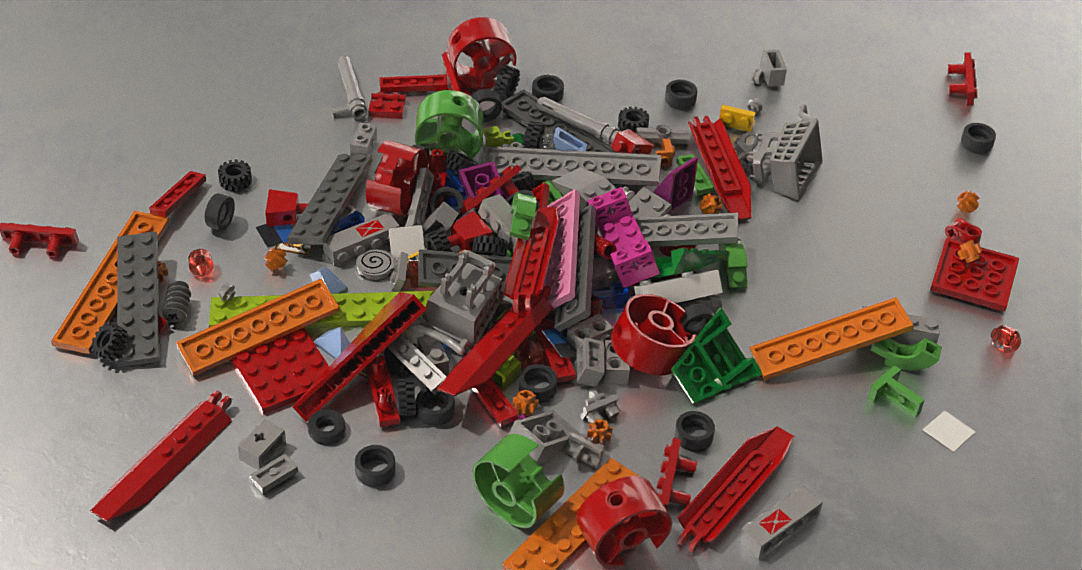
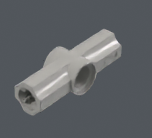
M662 124L656 128H637L636 134L661 148L663 139H670L671 144H689V129H671L668 125Z

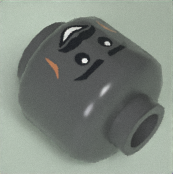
M548 130L546 134L540 136L538 149L556 150L553 140L555 131Z

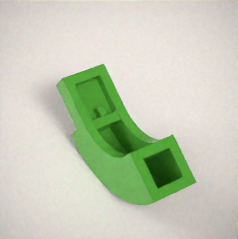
M518 192L515 193L511 208L513 219L509 236L525 240L529 239L532 221L535 217L536 197Z
M738 238V243L718 244L719 250L729 251V255L723 258L726 266L728 289L747 288L746 268L748 264L742 241Z
M888 338L872 344L871 351L885 358V365L889 367L895 365L901 370L906 371L922 370L933 366L939 361L942 349L940 345L927 338L914 345L900 344Z

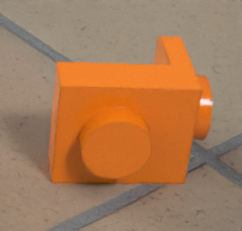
M663 139L662 150L655 152V155H661V166H672L675 147L671 145L670 139Z

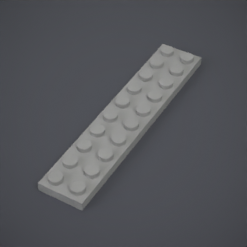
M485 146L482 164L494 161L500 177L503 176L502 171L508 166L513 168L517 164L522 169L519 173L529 171L532 173L534 180H555L581 167L604 176L611 184L645 186L659 185L661 155Z

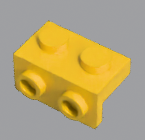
M722 104L719 119H722L725 127L752 132L755 125L756 112Z

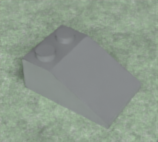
M581 167L552 180V184L563 196L574 189L580 193L579 211L589 206L587 200L616 189L604 176Z
M553 410L517 420L509 434L525 436L539 445L530 453L531 458L536 460L539 465L547 463L565 450L570 433L573 432L577 435L581 433Z

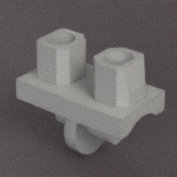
M596 390L590 391L589 398L585 400L587 406L583 408L584 412L580 413L582 420L587 418L589 423L592 424L596 419L603 420L600 413L604 411L608 419L617 417L620 413L616 404L619 400L617 394L605 398L604 393L598 394Z
M570 433L564 452L572 455L573 461L576 463L582 461L595 469L598 468L605 451V446L600 443L593 444L583 434Z

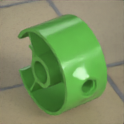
M444 90L427 96L417 109L416 145L426 147L429 151L437 149V153L438 149H440L445 155H448L450 150H454L473 159L479 153L483 143L484 116L481 106L474 98L459 91ZM463 118L476 127L477 130L473 134L462 126Z
M509 434L474 464L472 469L473 481L481 498L496 515L511 525L528 528L563 496L564 480L562 474H559L550 481L543 473V467L531 458L530 453L539 446L537 443L522 435Z

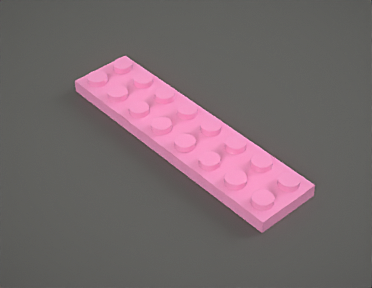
M576 189L547 206L557 207L559 224L543 287L547 285L551 288V293L546 300L553 306V310L575 297L580 193Z

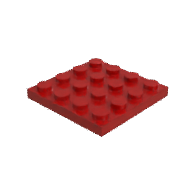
M946 238L930 291L1005 312L1020 258L981 247L980 258L967 263L965 259L961 260L958 255V251L961 250L960 245L964 242Z
M305 328L279 337L268 344L256 346V349L250 352H241L231 360L263 414L298 401L329 367Z

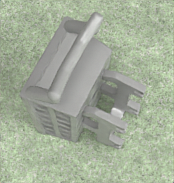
M806 104L800 105L798 113L802 121L785 123L780 135L778 133L758 132L757 135L761 144L757 151H750L747 156V160L753 162L750 180H754L756 184H764L766 178L772 175L774 192L794 198L795 200L800 199L823 162L819 122L817 118L808 115ZM777 141L775 148L770 149L771 142Z
M464 250L462 255L459 256L457 265L450 274H445V278L441 280V285L428 299L426 304L427 310L423 313V316H419L407 329L428 335L448 345L459 355H463L465 353L464 348L471 349L483 336L505 298L502 279L493 275L495 263L471 251ZM467 289L466 296H462L459 293L461 290Z

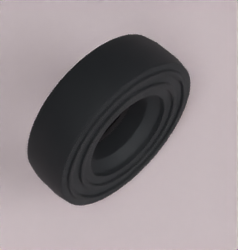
M331 409L315 412L309 418L307 425L310 437L321 444H330L342 438L346 429L343 416ZM324 422H331L335 425L330 431H322L318 428Z

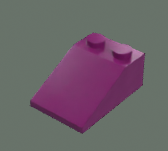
M696 156L671 171L653 192L671 204L672 209L667 213L668 215L693 199L698 163Z
M494 161L459 170V184L466 199L470 196L472 198L476 197L477 194L475 192L482 186H485V188L490 186L489 181L495 176L500 178ZM499 187L487 197L490 198L500 194L505 200L509 198L508 193L503 187ZM473 208L477 214L479 210L477 208Z

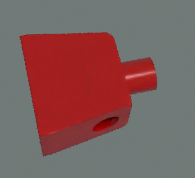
M630 129L618 132L611 145V148L618 153L649 155L654 147L652 143Z
M269 189L265 211L266 225L296 224L298 214H302L309 203H299L297 193Z
M472 211L451 225V236L447 238L449 239V244H451L450 248L458 245L462 251L469 250L472 252L474 238L476 236L484 237V235L488 237L493 236V231Z

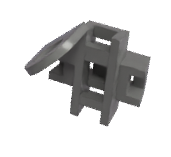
M747 132L741 138L738 137L733 143L739 161L747 168L753 165L752 161L747 160V156L750 151H754L753 149L759 142V138L754 132ZM748 136L754 137L752 145H747L746 143Z

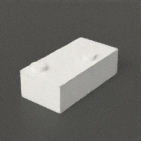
M718 270L698 273L690 271L681 273L682 276L657 282L651 283V279L640 281L639 286H634L635 295H658L674 303L723 293Z

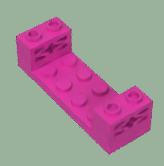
M623 188L613 189L608 193L587 200L589 205L592 204L596 208L595 223L601 237L616 245L617 252L610 255L623 288L660 274L652 250L638 227Z

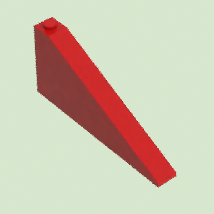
M399 292L370 321L292 408L307 422L315 412L326 405L424 313L427 308L414 294Z

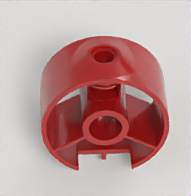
M477 17L461 23L453 30L447 42V51L455 76L463 85L469 88H492L495 84L496 75L499 74L502 66L508 65L511 61L516 66L517 56L509 33L501 22L493 18ZM461 52L472 59V67L464 66L457 62Z
M386 140L377 150L378 153L383 154V158L377 169L375 181L368 179L366 181V202L370 208L408 217V210L411 207L412 194L415 191L416 178L419 175L420 168L428 169L427 153L423 149Z
M639 294L633 296L627 302L622 314L614 325L611 333V343L617 355L629 366L646 374L665 376L673 373L671 371L672 367L691 345L696 335H692L690 340H688L690 333L685 332L681 324L686 311L679 305L658 295Z
M640 476L618 478L601 486L585 499L576 517L577 525L596 560L601 565L607 567L624 566L619 553L626 549L636 548L648 538H650L656 549L659 548L667 539L672 529V518L652 484Z

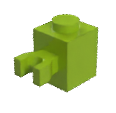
M498 126L483 129V151L485 146L503 147V144H512L514 142V137L511 136L510 130L501 133Z
M511 355L491 379L501 388L507 389L519 378L521 362Z

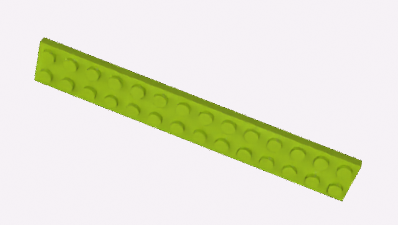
M407 291L404 293L414 294L426 307L428 299L435 291ZM399 292L332 294L340 311L303 328L367 326ZM282 295L236 296L230 301L225 300L224 302L220 297H211L209 327Z

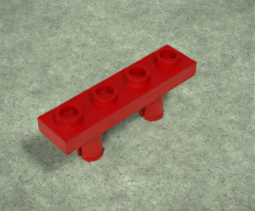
M964 52L963 64H948V75H965V84H949V94H965L968 106L974 105V99H977L978 90L974 89L977 87L975 59H972L971 52Z
M434 149L429 157L428 170L435 177L427 207H430L429 203L433 193L445 187L447 165L444 162L447 155H443V151L438 149V155L437 149ZM444 195L438 199L437 208L444 202Z
M518 164L513 168L508 166L502 171L503 176L500 178L495 176L489 181L490 186L487 188L482 186L475 192L477 194L476 197L472 198L470 196L462 202L464 206L459 211L465 215L472 208L479 210L482 200L486 199L499 187H503L509 196L518 192V188L511 180L522 169Z
M0 223L2 239L11 241L9 252L15 255L20 254L23 242L49 244L46 253L52 258L58 256L61 245L78 246L79 238L76 229Z
M378 356V360L375 358L366 366L379 427L400 424L386 360L382 356Z
M674 437L671 444H666L663 456L666 457V461L663 460L660 468V473H663V475L659 477L656 489H659L658 496L666 509L669 502L685 507L689 505L691 494L680 492L672 487L674 474L677 469L694 475L698 464L697 461L680 457L681 440Z

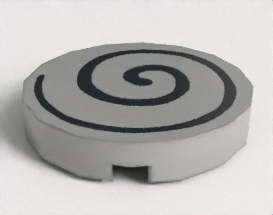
M368 250L357 258L356 270L359 275L366 276V279L369 280L384 279L389 276V273L393 272L392 264L394 259L386 251Z

